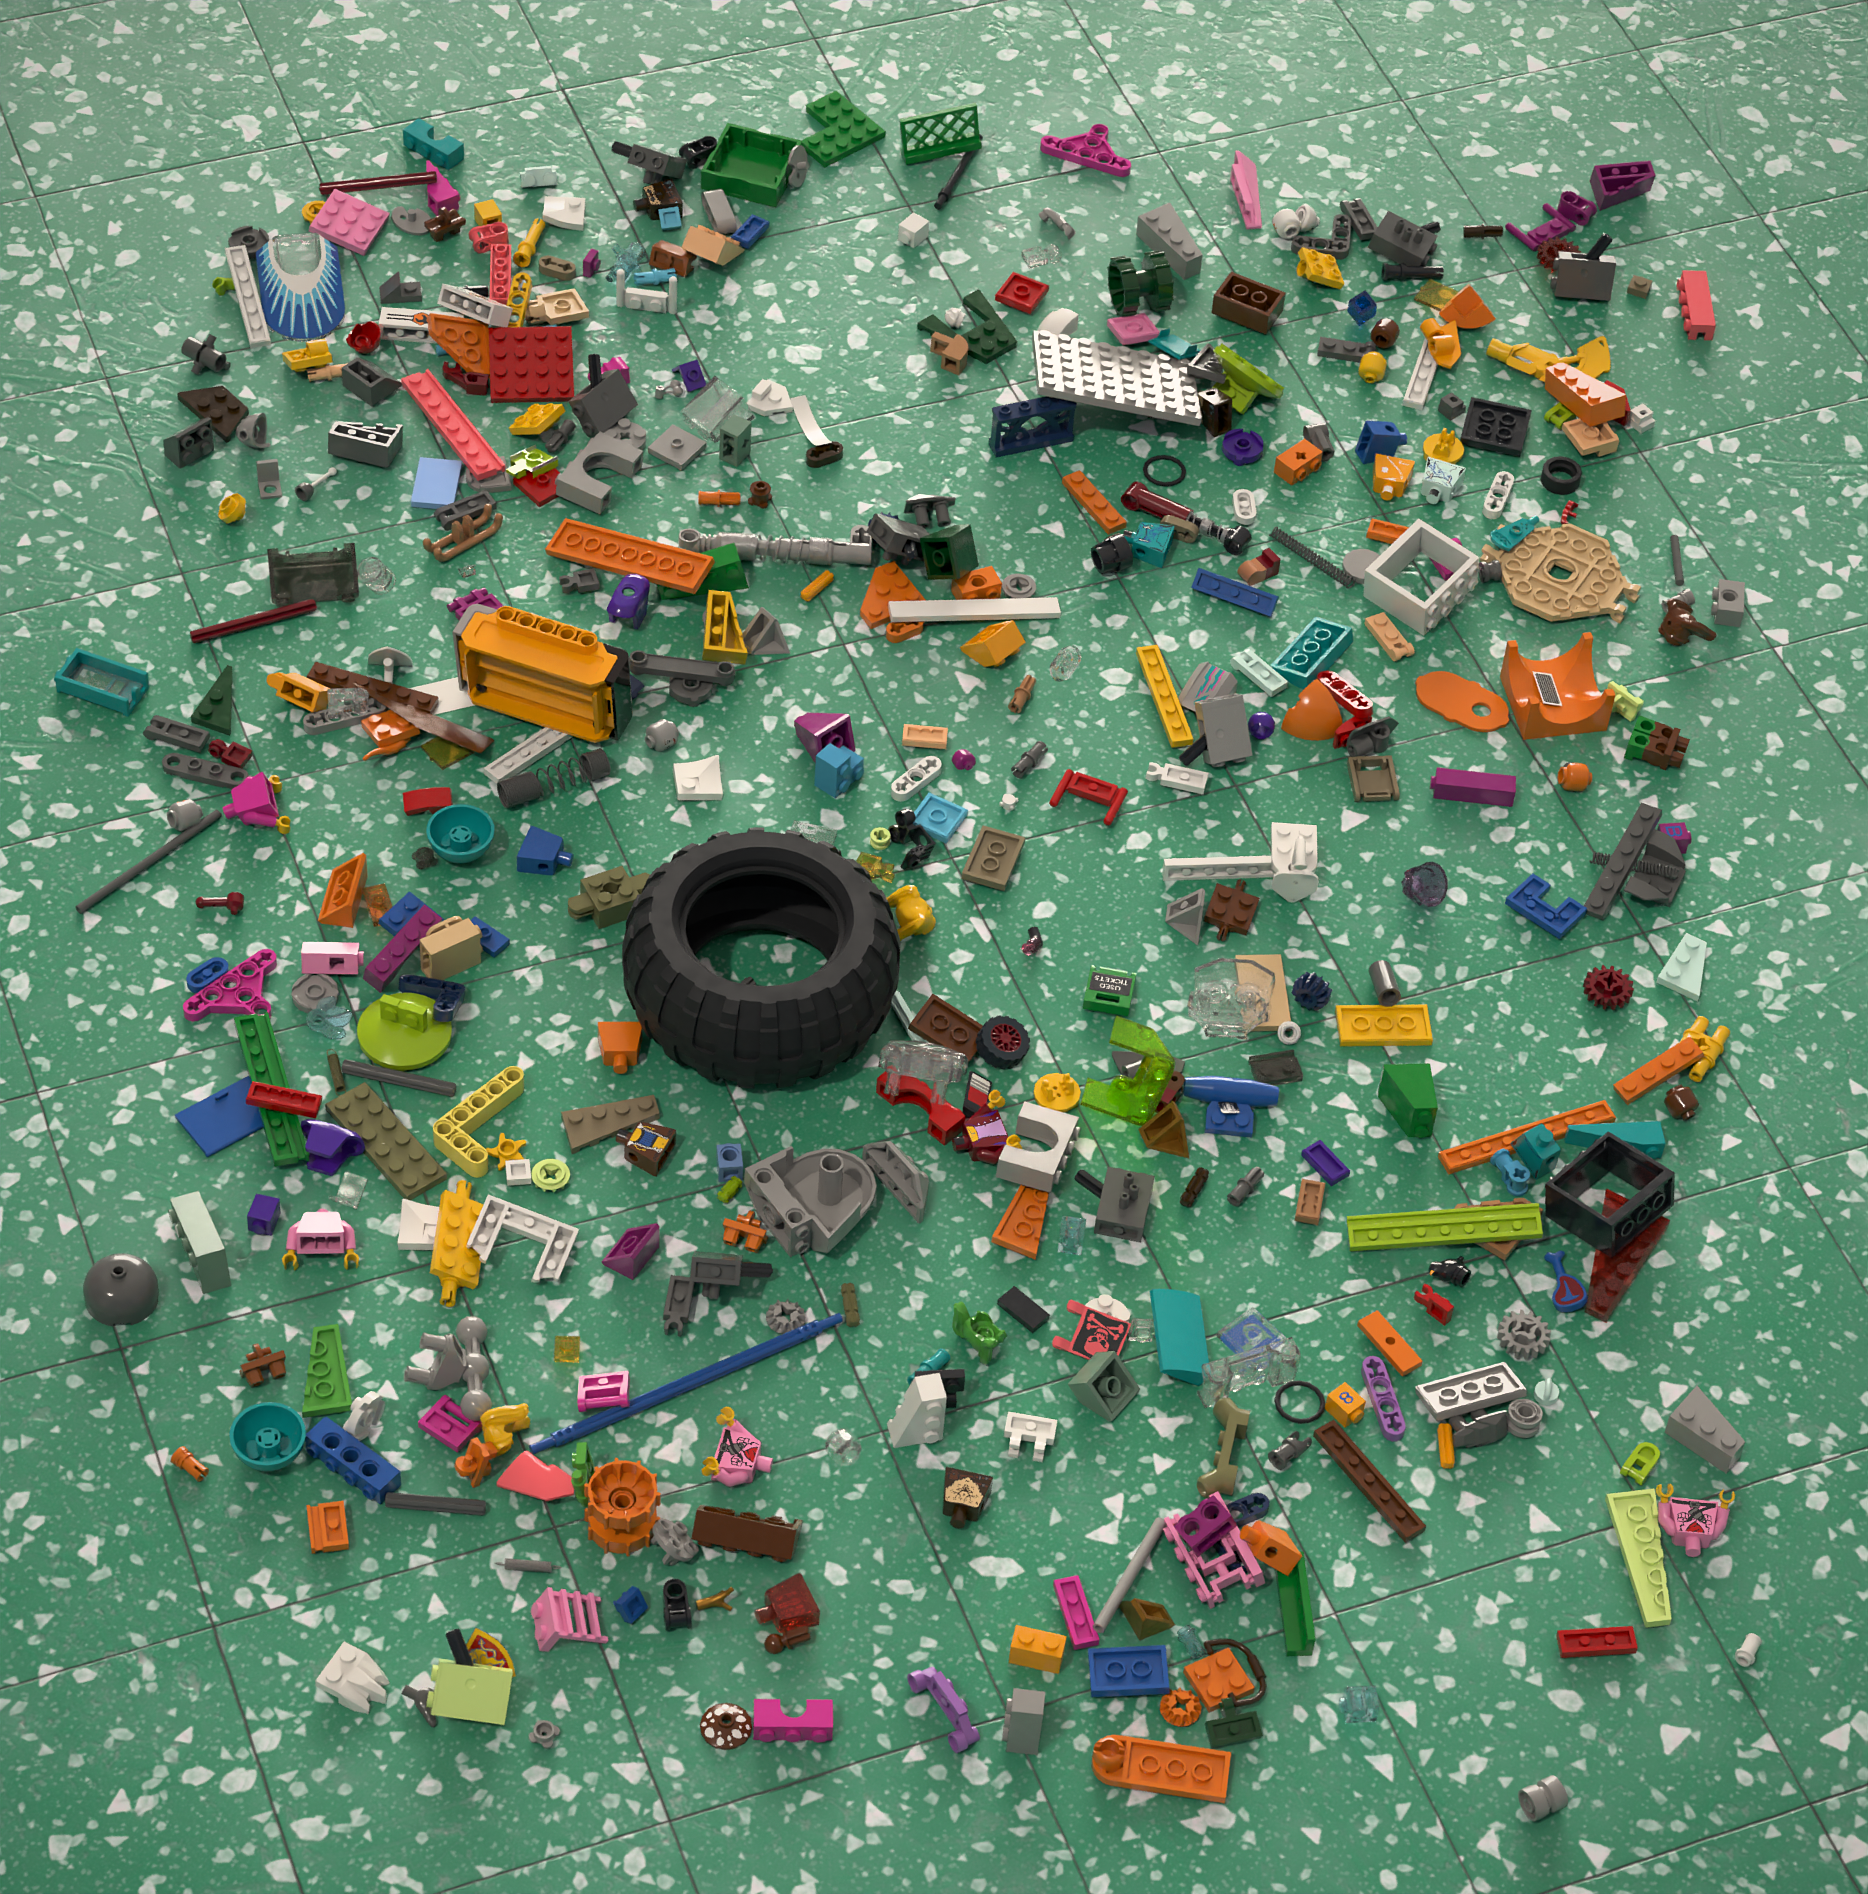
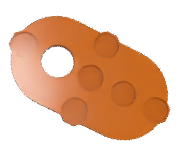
M1446 671L1430 672L1416 679V696L1419 702L1427 709L1443 716L1449 722L1458 723L1476 732H1492L1506 727L1509 723V710L1505 701L1497 694L1481 687L1475 681H1468ZM1482 705L1490 710V714L1488 716H1478L1474 714L1472 708Z

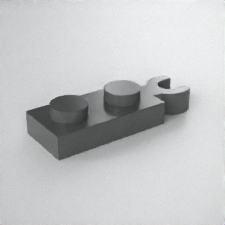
M671 1275L663 1313V1320H666L664 1324L665 1335H668L670 1328H677L678 1336L681 1337L683 1323H688L695 1282H691L690 1277Z

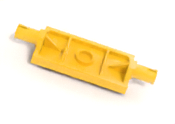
M465 1180L457 1182L456 1194L445 1190L441 1194L430 1273L438 1276L442 1286L440 1304L444 1305L446 1300V1307H453L456 1304V1292L459 1287L465 1286L474 1290L479 1280L480 1255L472 1247L468 1249L466 1245L484 1204L470 1199L472 1184L468 1182L466 1187Z

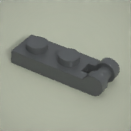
M1361 198L1353 199L1350 202L1348 200L1340 201V210L1351 218V225L1359 239H1372L1378 227Z
M1320 337L1317 356L1360 363L1363 355L1376 351V344L1372 341L1359 343Z
M487 490L436 509L434 517L441 521V526L444 530L448 531L452 529L453 522L458 521L462 523V517L469 515L471 518L482 515L486 504H490L492 510L497 509L495 500Z
M154 715L150 721L151 725L147 726L143 731V735L149 740L158 739L199 753L210 738L209 731L159 715Z

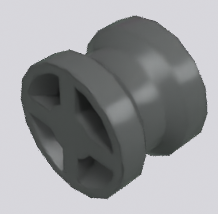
M1492 560L1491 563L1486 561L1479 563V577L1482 583L1488 582L1491 579L1500 581L1502 572L1498 560Z

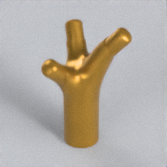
M730 1587L716 1595L696 1600L697 1609L723 1607L731 1611L732 1606L725 1603L724 1599L734 1591V1588Z

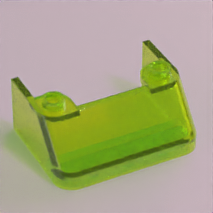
M1116 1015L1109 1043L1144 1055L1134 1078L1123 1075L1116 1076L1112 1079L1110 1085L1087 1078L1080 1105L1126 1122L1143 1126L1152 1118L1171 1079L1176 1062L1155 1030Z

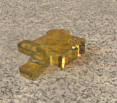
M864 852L859 854L856 862L867 870L871 879L879 875L882 880L892 883L895 874L892 873L894 864L882 863V857Z

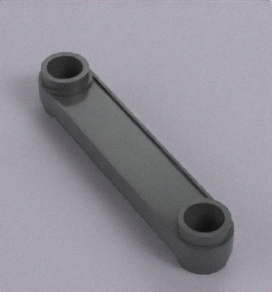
M641 650L633 651L629 657V668L631 673L635 675L651 674L713 682L722 686L731 685L735 679V668L732 663L727 661L718 663L647 654Z

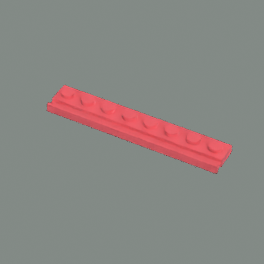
M429 369L425 370L426 372L422 374L418 372L401 378L404 389L477 481L496 475L500 470L502 472L505 471V464Z

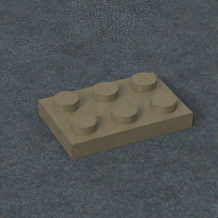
M982 826L962 871L961 879L1005 891L1025 844V837Z

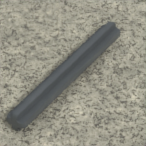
M348 1059L343 1061L341 1067L342 1072L432 1093L453 1097L456 1092V1084L453 1082Z

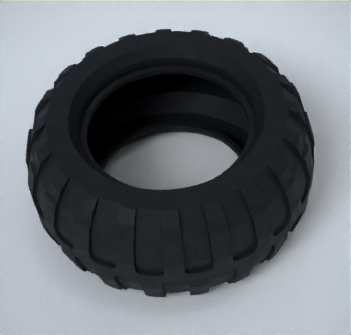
M763 827L749 828L745 833L732 835L724 831L711 835L707 842L701 845L691 843L673 855L671 862L663 863L648 877L642 894L637 895L626 920V931L622 945L624 988L633 1010H636V1016L645 1034L657 1044H660L665 1055L681 1066L689 1065L696 1068L699 1075L715 1082L720 1080V1078L737 1081L738 1087L754 1089L755 1084L776 1083L777 1088H784L796 1084L797 1079L810 1077L815 1080L834 1071L836 1064L840 1062L846 1063L850 1059L855 1058L864 1049L870 1036L873 1033L877 1034L890 1011L892 997L898 986L900 938L889 903L883 891L879 890L872 883L870 874L854 859L843 858L841 851L832 844L825 841L812 842L805 839L802 833L786 830L785 834L764 832ZM744 930H771L787 933L808 941L823 954L827 962L817 972L803 980L783 985L756 986L733 982L715 975L699 962L695 954L711 940L728 933Z

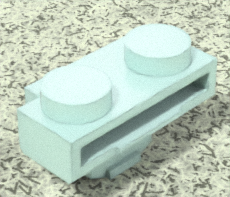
M551 166L525 168V172H520L521 187L557 185V171L551 170Z

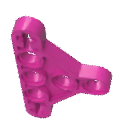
M1095 124L1088 133L1061 139L1048 135L1041 138L1040 150L1047 155L1118 177H1126L1131 172V162L1128 159L1116 156L1108 144L1109 129L1104 124ZM1093 143L1097 146H1090L1088 144ZM1068 149L1071 150V152H1065L1063 150ZM1081 155H1088V156H1090V157L1085 158V157H1082Z
M271 949L258 951L190 997L183 1004L184 1017L189 1021L195 1022L203 1019L210 1013L251 1015L256 1014L255 1011L257 1009L263 1008L267 1010L271 1019V1005L262 997L264 976L273 971L277 966L275 952ZM245 970H252L254 971V974L250 976H245L242 974V972ZM228 982L236 983V986L233 988H226L224 985ZM210 994H215L218 996L216 1000L211 1001L206 999V997ZM243 995L252 997L249 1001H241L239 999Z

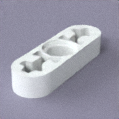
M1499 472L1496 474L1484 502L1482 512L1485 517L1497 519L1501 516L1513 488L1514 476L1511 473ZM1499 493L1502 494L1503 497H1496L1493 494Z
M935 756L925 757L892 783L891 797L899 802L907 801L940 775L941 760ZM913 776H919L922 778V780L916 782L911 780L910 778Z

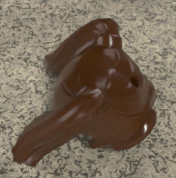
M1670 598L1667 600L1668 612L1658 631L1664 635L1668 643L1676 646L1686 644L1690 641L1688 639L1690 635L1698 636L1707 641H1712L1716 638L1717 635L1714 631L1704 624L1697 622L1692 615L1693 609L1691 606L1678 599Z

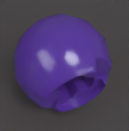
M1257 712L1249 718L1248 730L1253 737L1266 739L1274 733L1275 721L1270 714Z

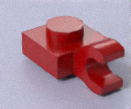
M1424 1284L1422 1292L1425 1295L1416 1291L1414 1300L1427 1307L1426 1312L1445 1326L1451 1321L1454 1306L1449 1300L1441 1297L1436 1292L1433 1294L1432 1287Z

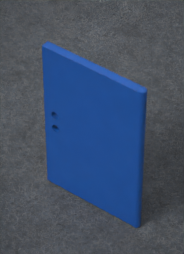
M249 1076L175 1114L177 1121L204 1152L206 1157L263 1128L258 1107L246 1104V1097L251 1086Z

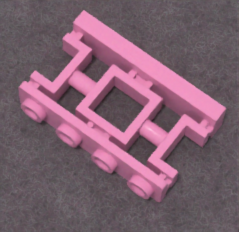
M1218 1491L1209 1495V1498L1214 1495L1229 1512ZM1178 1513L1173 1515L1174 1518L1172 1519L1169 1516L1164 1518L1166 1527L1163 1528V1532L1169 1542L1174 1541L1176 1545L1174 1552L1179 1562L1184 1561L1187 1565V1568L1184 1570L1191 1583L1196 1582L1198 1588L1195 1590L1201 1603L1207 1602L1210 1609L1215 1607V1602L1218 1601L1220 1603L1224 1601L1220 1590L1239 1580L1243 1582L1246 1590L1251 1588L1252 1584H1255L1256 1587L1265 1584L1263 1572L1246 1541L1240 1539L1238 1526L1220 1539L1226 1554L1205 1563L1201 1555L1197 1557L1191 1549L1190 1552L1187 1551L1174 1528L1180 1519ZM1236 1550L1249 1573L1248 1575L1245 1574L1242 1567L1231 1572L1228 1571L1226 1566L1236 1562L1233 1551ZM1198 1568L1201 1569L1204 1576L1215 1571L1218 1572L1220 1577L1210 1582L1213 1592H1209L1197 1570Z

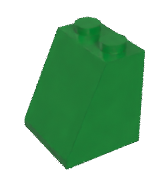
M1430 1063L1383 1064L1377 1093L1378 1098L1407 1137H1431L1438 1106Z

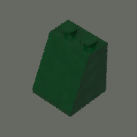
M970 524L953 525L920 538L928 580L959 579L979 566Z

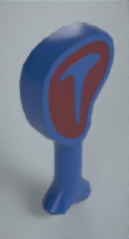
M1561 1250L1556 1253L1547 1252L1544 1257L1545 1261L1552 1264L1557 1277L1556 1282L1558 1286L1552 1296L1554 1307L1560 1312H1572L1582 1308L1588 1302V1294L1583 1284L1576 1277L1565 1273L1561 1262L1565 1252Z

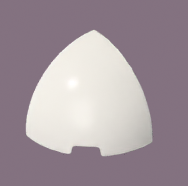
M1064 308L1052 311L1042 321L1037 331L1045 330L1051 334H1065L1069 336L1077 330L1079 315Z

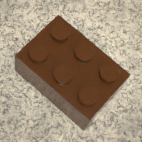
M1230 272L1214 294L1211 313L1267 334L1283 312L1286 292Z

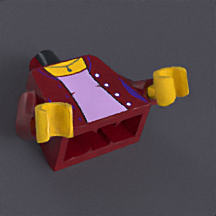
M998 1090L991 1091L988 1097L990 1102H986L963 1123L962 1136L952 1138L954 1151L967 1149L971 1160L974 1162L981 1161L993 1165L997 1164L1005 1145L1022 1149L1021 1139L1015 1134L1008 1137L999 1111L994 1110L995 1106L999 1108L1005 1105V1099L1002 1096L1000 1097L1001 1093Z

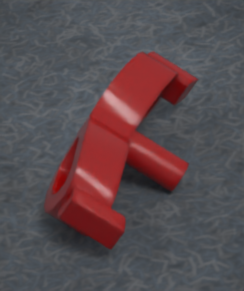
M1571 500L1567 502L1562 512L1561 524H1568V521H1566L1568 515L1576 518L1577 514L1571 511L1575 507L1577 508L1579 504Z

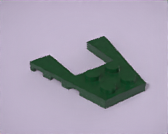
M979 289L963 297V304L985 321L961 335L968 343L969 356L988 364L1017 347V340ZM933 314L917 324L918 330L922 331L924 329L930 332V336L934 332H938L954 339L957 333Z

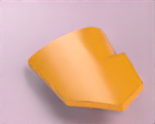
M1429 318L1420 326L1421 332L1428 341L1429 352L1438 365L1451 369L1461 356L1456 321L1454 320L1440 327L1434 318Z

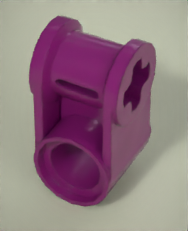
M1565 191L1561 194L1557 211L1567 219L1584 226L1589 222V218L1596 214L1597 207L1592 201L1574 192Z

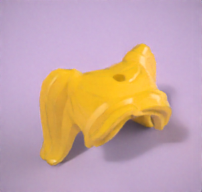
M906 885L887 897L890 908L896 907V917L901 928L897 929L900 941L912 934L915 936L925 935L933 930L936 919L933 917L932 908L920 897L916 886Z
M526 1403L498 1407L482 1414L480 1420L483 1425L485 1442L491 1441L498 1451L496 1457L503 1455L511 1449V1445L514 1444L512 1432L530 1427V1418L527 1416L529 1407Z

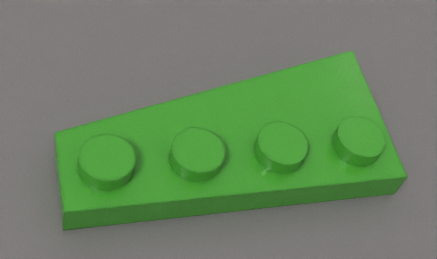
M338 1324L313 1327L302 1418L352 1411L350 1409L352 1401Z

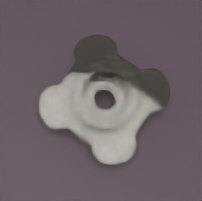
M421 847L412 854V859L416 861L418 869L436 866L438 863V859L434 858V851L429 847Z

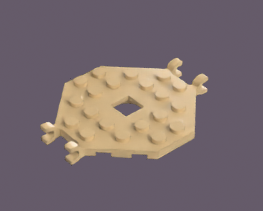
M1570 523L1562 524L1561 528L1551 529L1550 526L1534 528L1533 532L1509 552L1503 549L1497 551L1487 544L1484 545L1481 551L1483 552V555L1480 557L1481 562L1499 561L1502 572L1501 580L1512 604L1551 622L1608 613L1615 622L1620 624L1624 619L1623 613L1627 608L1624 605L1615 604L1621 594H1625V597L1632 603H1635L1639 598L1637 594L1641 590V586L1628 583L1625 576H1622L1620 565L1615 555H1612L1608 540ZM1500 524V526L1497 529H1500L1505 526ZM1554 565L1573 572L1566 580L1554 578L1549 574Z

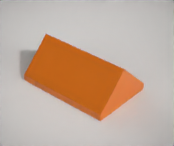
M364 853L332 869L318 922L321 924L353 928L368 877L367 858Z

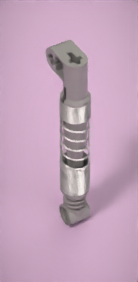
M857 525L851 529L850 542H838L832 538L810 537V540H806L805 537L795 539L792 536L790 539L783 538L782 535L773 541L771 534L766 541L762 540L760 534L756 538V534L719 532L714 534V537L708 534L707 537L706 534L701 536V533L697 530L688 528L680 531L678 548L700 553L735 542L740 560L754 561L755 555H761L763 562L766 556H772L774 562L780 559L784 560L785 563L788 560H795L796 563L806 561L807 564L831 565L832 563L870 565L872 537L867 533L868 526Z

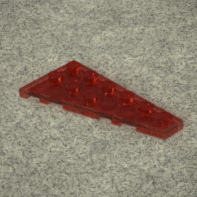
M1606 1188L1601 1214L1609 1218L1629 1199ZM1663 1216L1659 1217L1613 1258L1595 1248L1585 1313L1607 1323L1668 1228L1669 1219Z

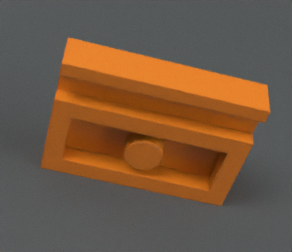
M344 1501L320 1503L318 1506L313 1507L306 1505L312 1554L316 1553L315 1551L322 1550L323 1552L349 1549Z

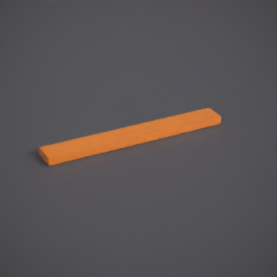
M1603 1100L1440 1151L1438 1158L1449 1175L1490 1162L1495 1152L1503 1148L1507 1149L1510 1155L1515 1154L1516 1151L1510 1143L1539 1124H1543L1546 1129L1550 1130L1553 1134V1139L1557 1141L1565 1138L1568 1125L1614 1123L1616 1116L1607 1102Z

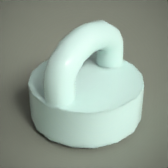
M1551 1378L1539 1382L1534 1390L1535 1400L1546 1406L1554 1404L1559 1396V1388L1552 1382Z

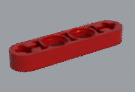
M1322 671L1318 673L1317 679L1328 689L1334 700L1357 718L1372 716L1373 703L1370 699L1335 672Z

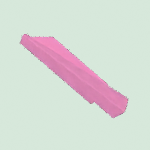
M1235 151L1230 181L1246 229L1262 228L1256 165L1242 152Z

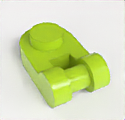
M1559 402L1546 412L1544 420L1548 423H1554L1557 429L1562 430L1563 423L1572 421L1577 416Z
M1649 1442L1640 1443L1622 1466L1620 1474L1625 1477L1630 1476L1634 1478L1635 1482L1642 1486L1657 1465L1660 1457L1658 1447ZM1637 1464L1642 1467L1641 1471L1634 1468V1465Z

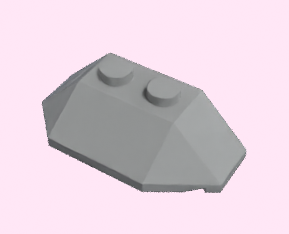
M891 1141L864 1145L862 1160L867 1163L871 1171L918 1224L923 1222L929 1186V1178L926 1173L920 1171L915 1166L913 1159Z

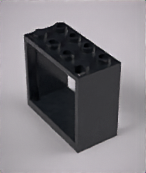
M1608 1131L1601 1138L1596 1139L1589 1148L1581 1151L1577 1158L1571 1163L1566 1164L1554 1177H1550V1180L1545 1183V1215L1602 1253L1613 1258L1674 1206L1675 1172ZM1609 1171L1640 1191L1609 1218H1606L1576 1198Z

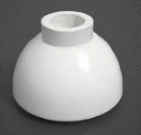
M1303 204L1296 210L1295 213L1301 222L1300 232L1317 228L1320 219L1316 216V212L1311 206Z

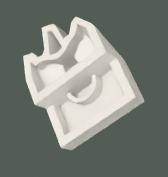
M343 1642L316 1679V1687L338 1697L339 1704L353 1711L369 1714L370 1705L368 1701L386 1704V1690L381 1686L389 1684V1681L381 1668L366 1652Z

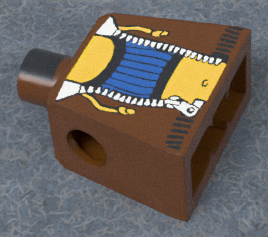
M639 1122L633 1132L620 1129L616 1136V1142L625 1145L624 1158L626 1161L657 1177L676 1145V1130Z

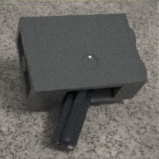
M1602 234L1587 254L1558 251V258H1554L1553 270H1556L1555 277H1551L1550 289H1553L1554 296L1611 301L1616 260L1615 256L1602 255L1613 240L1608 234Z
M599 354L588 355L590 384L568 401L588 437L596 436L599 431L604 433L638 405L619 369L605 371L601 374Z
M875 513L867 533L885 550L882 556L883 559L887 561L890 559L896 560L898 555H902L903 557L900 562L906 566L912 558L924 561L920 538L929 535V533L922 526Z

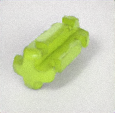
M732 1176L731 1180H728L721 1188L722 1191L718 1192V1200L728 1203V1199H732L738 1192V1188L742 1187V1180Z

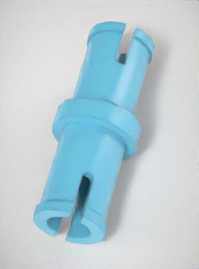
M672 268L658 271L657 269H652L649 272L634 273V280H636L634 283L638 286L652 283L653 285H658L660 282H669L670 277H676V274H674L676 271Z

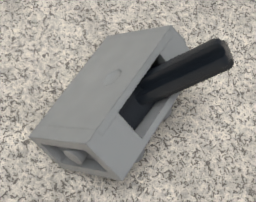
M1234 693L1194 702L1200 738L1179 756L1181 763L1188 766L1201 753H1203L1204 762L1212 764V767L1223 766L1225 761L1230 760L1234 763L1246 760L1245 757L1252 756L1243 695Z

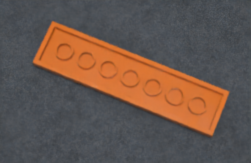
M567 518L564 519L545 548L547 555L625 576L627 574H639L647 578L651 583L692 594L697 592L715 563L712 556Z

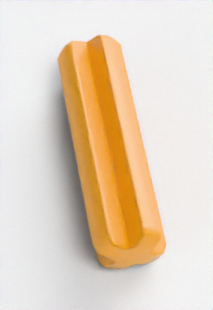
M825 570L801 591L800 597L806 602L810 601L834 580L833 573Z
M1440 1423L1437 1429L1440 1463L1442 1468L1451 1469L1455 1463L1452 1428L1449 1423Z

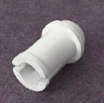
M1753 1633L1746 1635L1741 1648L1735 1652V1659L1739 1665L1748 1667L1754 1663V1655L1762 1643L1759 1636Z

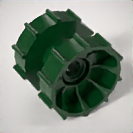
M1159 250L1144 252V258L1141 262L1142 269L1140 271H1136L1131 257L1118 256L1110 258L1111 261L1109 267H1107V285L1109 286L1111 304L1114 306L1116 315H1121L1122 317L1137 315L1136 311L1138 306H1140L1139 297L1143 296L1146 298L1150 310L1155 309L1158 312L1171 309L1170 306L1172 301H1174V282L1165 252H1159Z

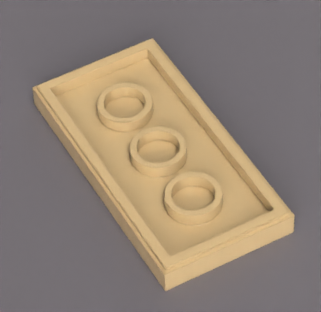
M1281 954L1235 955L1245 1032L1278 1031L1282 1023L1291 1021Z

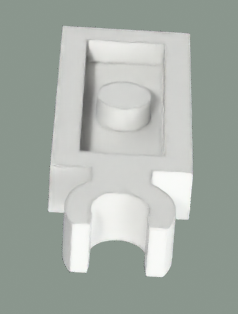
M1149 763L1146 779L1150 781L1161 780L1160 785L1204 794L1209 773L1167 763L1164 768L1160 767L1157 763Z

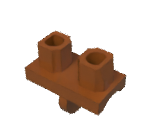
M258 1343L253 1344V1352L246 1354L248 1363L242 1364L239 1371L241 1378H246L251 1388L264 1383L261 1372L268 1369L273 1380L282 1378L286 1375L285 1353L282 1350L272 1354L270 1347L261 1349Z

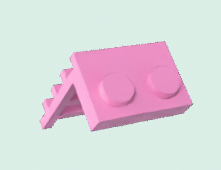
M547 1587L531 1608V1616L534 1618L535 1638L538 1641L539 1651L549 1652L559 1638L606 1644L608 1636H601L596 1604L601 1602V1597L594 1596V1593L590 1592L587 1595H581L580 1591L567 1593L566 1589H561L558 1592ZM568 1600L572 1601L577 1633L573 1632ZM582 1602L586 1604L591 1634H587Z

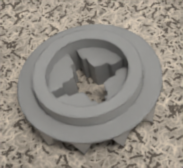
M1012 574L1003 580L1002 591L1005 592V597L1031 598V595H1035L1036 583L1027 575ZM1017 584H1018V586L1020 587V589H1022L1021 591H1019V590L1016 588V587H1017Z
M789 1299L785 1302L777 1300L776 1304L770 1305L766 1312L767 1324L773 1331L781 1334L803 1326L805 1323L804 1308L799 1307L798 1302L792 1303ZM782 1311L787 1315L790 1314V1322L786 1317L782 1316Z

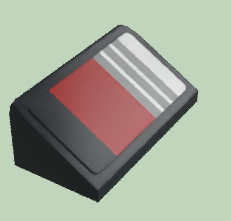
M973 1071L969 1072L962 1112L965 1118H970L986 1102L989 1103L988 1097L992 1087L990 1080Z

